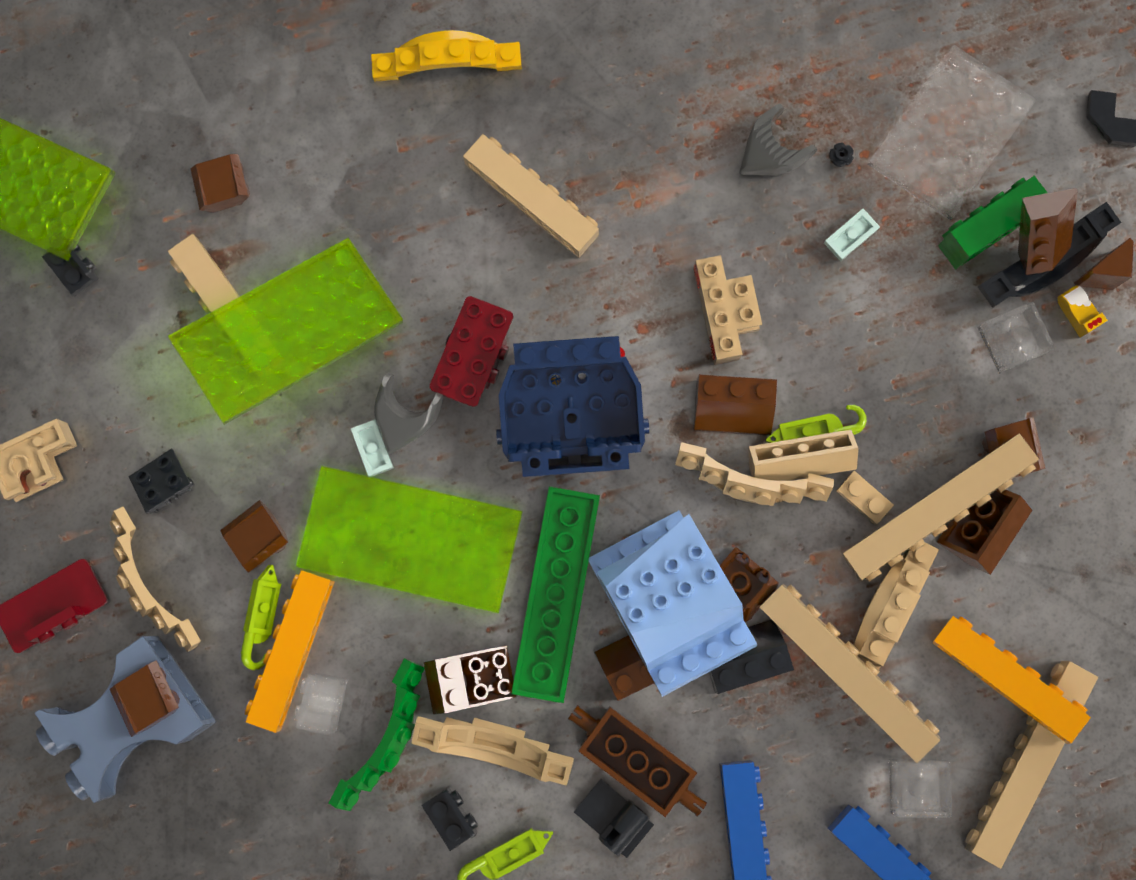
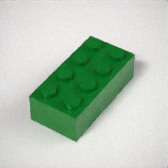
M1035 175L1027 181L1023 177L1015 182L1005 193L1002 191L993 197L986 206L983 207L981 205L975 209L964 221L959 220L950 226L949 230L942 235L944 239L938 247L954 269L957 270L1020 227L1022 198L1048 192Z

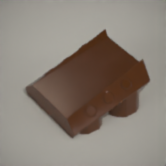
M228 154L198 163L190 168L199 210L218 212L242 205L250 195L249 187L245 183L239 154Z
M1034 417L984 432L985 437L983 438L982 445L989 454L1020 433L1039 458L1033 464L1036 469L1031 473L1046 469Z
M261 500L257 501L220 530L225 541L248 573L262 565L274 553L284 550L288 543L286 533L272 512Z
M735 547L720 564V567L742 603L744 622H747L753 618L754 614L760 609V606L776 591L779 582L770 575L769 571L757 565L746 553Z
M157 660L139 669L109 689L131 737L153 727L174 714L179 708L180 698L176 691L170 689L166 681V674L159 666Z

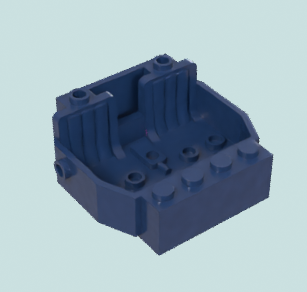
M619 336L513 343L515 365H509L499 392L501 429H496L497 445H502L503 453L507 457L508 462L521 461L523 477L630 469L628 453L641 452L645 443V434H649V420L643 417L641 383L627 358L620 355ZM584 373L587 376L585 383L577 381L578 374ZM552 376H560L561 383L553 385L551 383ZM569 413H574L577 416V420L574 423L567 421ZM613 452H618L620 460L611 461L610 455ZM581 455H601L602 462L581 463ZM568 456L569 464L549 466L548 459ZM538 458L540 466L531 467L530 460Z

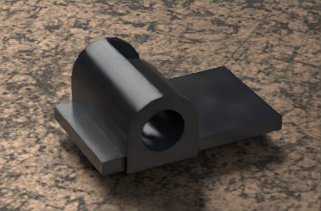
M602 779L598 781L574 810L577 816L599 834V840L617 856L622 854L626 858H628L654 826L649 820L650 817L630 799L628 801Z

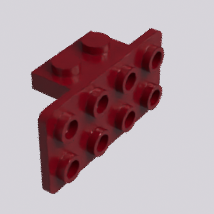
M466 297L431 380V391L443 394L445 397L468 406L476 407L479 404L484 389H489L490 384L496 383L500 372L497 369L500 360L504 361L508 354L509 346H506V336L514 318L513 313L478 298Z
M79 559L0 604V626L15 653H22L38 643L43 644L55 637V633L60 630H68L79 623L78 620L106 605L108 598L89 562L86 559Z

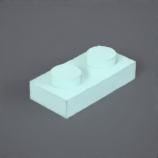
M862 209L825 240L824 244L841 262L873 235L880 226Z
M375 419L351 428L369 477L394 469Z

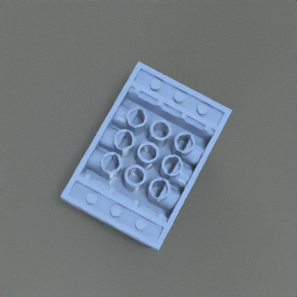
M678 510L589 557V563L662 697L757 646V642L744 622L741 601L689 514L683 517Z

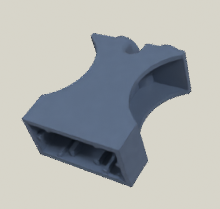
M142 636L116 655L115 671L109 687L88 708L74 712L55 707L35 712V715L42 724L36 730V735L48 753L56 756L63 750L79 747L80 756L70 764L71 771L65 775V779L71 791L79 799L86 800L90 797L93 803L111 798L116 794V781L119 770L127 756L140 744L148 740H163L175 745L191 741L216 723L159 636ZM157 660L159 666L166 674V681L170 689L176 691L180 698L179 708L174 714L153 727L131 737L109 689L139 669Z

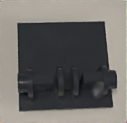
M172 448L128 476L146 514L159 512V509L166 506L167 503H172V497L175 500L179 499L177 494L181 496L187 491H191V487L195 485L192 479L186 476Z

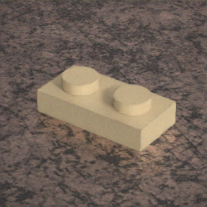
M855 471L836 490L874 525H877L894 506Z

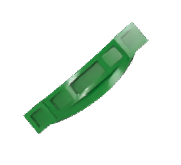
M405 658L403 659L392 680L396 684V695L392 715L385 734L366 764L349 780H340L329 801V804L334 808L351 811L359 799L361 790L371 792L378 783L379 777L385 772L391 773L398 764L400 756L411 739L412 731L415 727L414 711L416 710L420 695L413 691L421 681L424 667Z

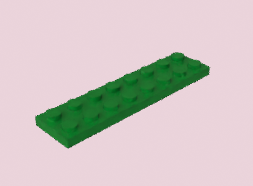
M549 486L512 694L564 703L600 495Z

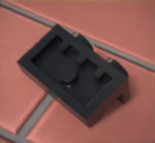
M63 235L57 237L60 243L44 254L42 258L70 294L75 297L98 279L97 275L93 272L97 268L88 257L82 258L78 253L82 249L73 238L68 240Z
M450 787L421 805L449 851L469 838L476 836V828L478 827V823L471 813L466 814L461 805L464 804V801L456 789L452 791Z

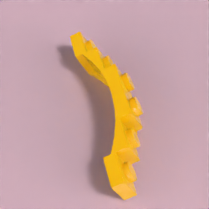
M450 30L427 33L409 40L399 48H395V52L371 54L374 82L399 80L400 76L439 68L483 67L497 69V71L522 69L520 42L497 44L494 40L465 31Z

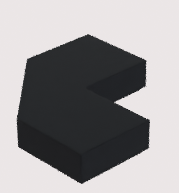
M1091 90L1088 94L1087 118L1090 122L1101 130L1104 134L1103 137L1109 144L1135 147L1136 119L1115 117L1117 93Z

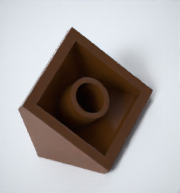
M1129 238L1076 280L1074 284L1086 288L1113 290L1132 278L1134 241Z

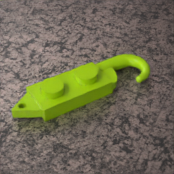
M847 405V410H853L858 414V422L854 425L843 427L840 419L830 413L778 425V429L765 442L773 443L845 430H852L853 435H856L865 428L867 422L866 414L859 406Z
M268 565L258 579H253L243 628L245 634L241 649L242 663L250 670H258L265 665L263 661L266 654H264L261 661L253 662L251 660L253 644L265 642L272 633L281 588L273 565Z
M532 828L524 831L465 864L460 869L457 880H466L468 875L479 869L483 875L492 880L504 876L544 854V848L553 835V831L533 830ZM544 834H548L549 837L545 838Z

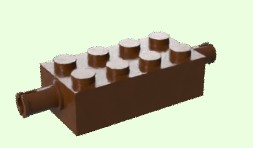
M579 705L576 706L574 712L582 718L580 719L571 713L568 720H571L587 732L586 739L578 748L582 755L664 817L668 815L673 806L678 802L694 813L695 816L698 817L702 811L693 803L704 809L707 802L688 789L689 784L697 774L692 767L611 706L597 720L580 708Z

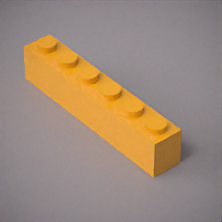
M303 570L300 571L299 575H295L291 584V589L294 590L291 599L285 601L282 609V614H284L283 621L276 626L273 633V639H275L272 650L268 649L263 664L266 665L263 675L259 674L254 685V689L257 692L254 700L248 702L245 710V715H248L246 723L274 733L281 731L335 581Z
M952 616L933 641V644L1066 744H1071L1091 717L1086 714L1088 710L1075 700L1071 703L1062 696L1064 692L1052 683L1046 685L1039 679L1041 675L1031 667L1023 668L1017 663L1018 658L1006 649L1003 652L994 646L996 642L984 633L981 635L977 634L971 629L973 625L961 616L958 619Z

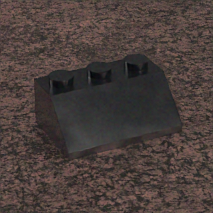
M773 620L749 626L748 629L757 642V646L709 672L715 693L720 694L794 670L787 645L777 624Z

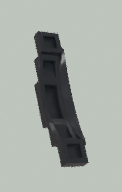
M1105 202L1074 223L1071 248L1052 271L1026 275L1019 260L980 284L978 288L992 308L1009 297H1021L1036 293L1052 285L1077 267L1096 249L1107 236V233L1122 222L1109 204Z

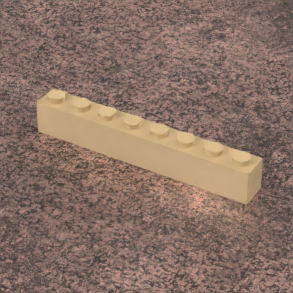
M1019 433L844 552L843 557L860 581L867 579L869 582L882 574L879 570L886 564L892 567L904 559L901 555L908 549H911L912 552L916 551L926 544L923 539L932 534L936 537L948 528L945 524L952 519L959 522L970 514L967 509L975 504L981 507L992 498L989 494L997 489L1003 492L1014 483L1011 479L1019 474L1025 477L1034 471L1036 467L1033 464L1039 458Z
M782 584L760 608L918 763L940 742V736L937 734L940 730L929 719L924 722L917 715L919 709L910 700L904 702L897 695L900 691L889 680L884 683L877 676L880 671L870 661L864 663L857 656L860 653L859 650L849 641L845 644L838 637L841 633L830 622L825 625L818 618L821 613L812 604L809 603L806 606L799 599L802 595L791 584L788 587Z
M1070 661L1057 663L1050 674V677H1052L1050 683L1056 685L1064 692L1062 696L1071 703L1075 700L1083 706L1098 679V676ZM1030 716L1027 718L1026 724L1028 726L1024 734L1021 733L1015 741L1014 747L1016 750L1012 757L1007 758L1002 767L1004 773L1000 781H996L991 788V798L988 804L984 805L979 811V822L976 828L970 830L965 840L967 843L966 850L1000 869L1065 744L1064 741Z

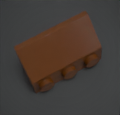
M1076 188L1022 198L1018 255L1026 275L1052 271L1071 248L1078 193Z
M699 374L696 381L694 430L771 435L776 408L777 379Z
M998 489L989 494L992 499L981 507L975 504L967 509L970 514L959 522L952 519L947 526L948 529L942 533L937 543L970 566L991 575L1033 511L1021 495L1008 490L1000 492Z
M629 635L594 652L617 701L654 684Z

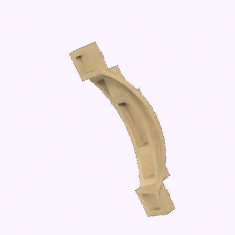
M682 442L675 465L688 470L700 471L699 480L713 484L724 495L760 505L774 506V503L783 501L800 504L803 496L827 502L834 485V479L808 473L806 479L794 481H775L751 477L718 463L706 454L707 448Z
M124 507L114 510L110 526L113 532L120 536L115 541L113 552L117 560L121 562L116 579L122 589L126 588L131 596L129 602L135 612L139 611L142 617L148 615L158 630L162 629L165 635L175 630L174 637L181 648L184 647L187 652L197 648L201 640L189 619L180 621L171 615L153 598L143 584L137 572L131 550V540L136 527Z
M928 543L914 552L908 549L902 555L904 559L890 569L879 585L866 610L854 646L860 652L857 656L864 663L870 661L878 670L881 666H884L921 596L919 594L930 574L929 569L939 549Z
M418 716L411 744L428 748L432 752L490 762L524 773L543 782L551 781L566 786L574 760L572 757L548 751L549 744L524 738L526 731L474 718L471 724L446 717L445 722L442 723Z

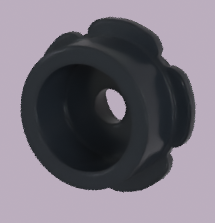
M837 143L830 150L829 157L835 166L844 167L852 163L854 150L850 145Z

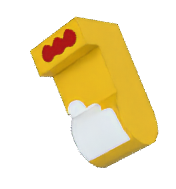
M1078 285L1073 286L1057 297L1060 308L1080 338L1108 321L1102 312L1099 314L1092 302L1089 301L1086 292Z

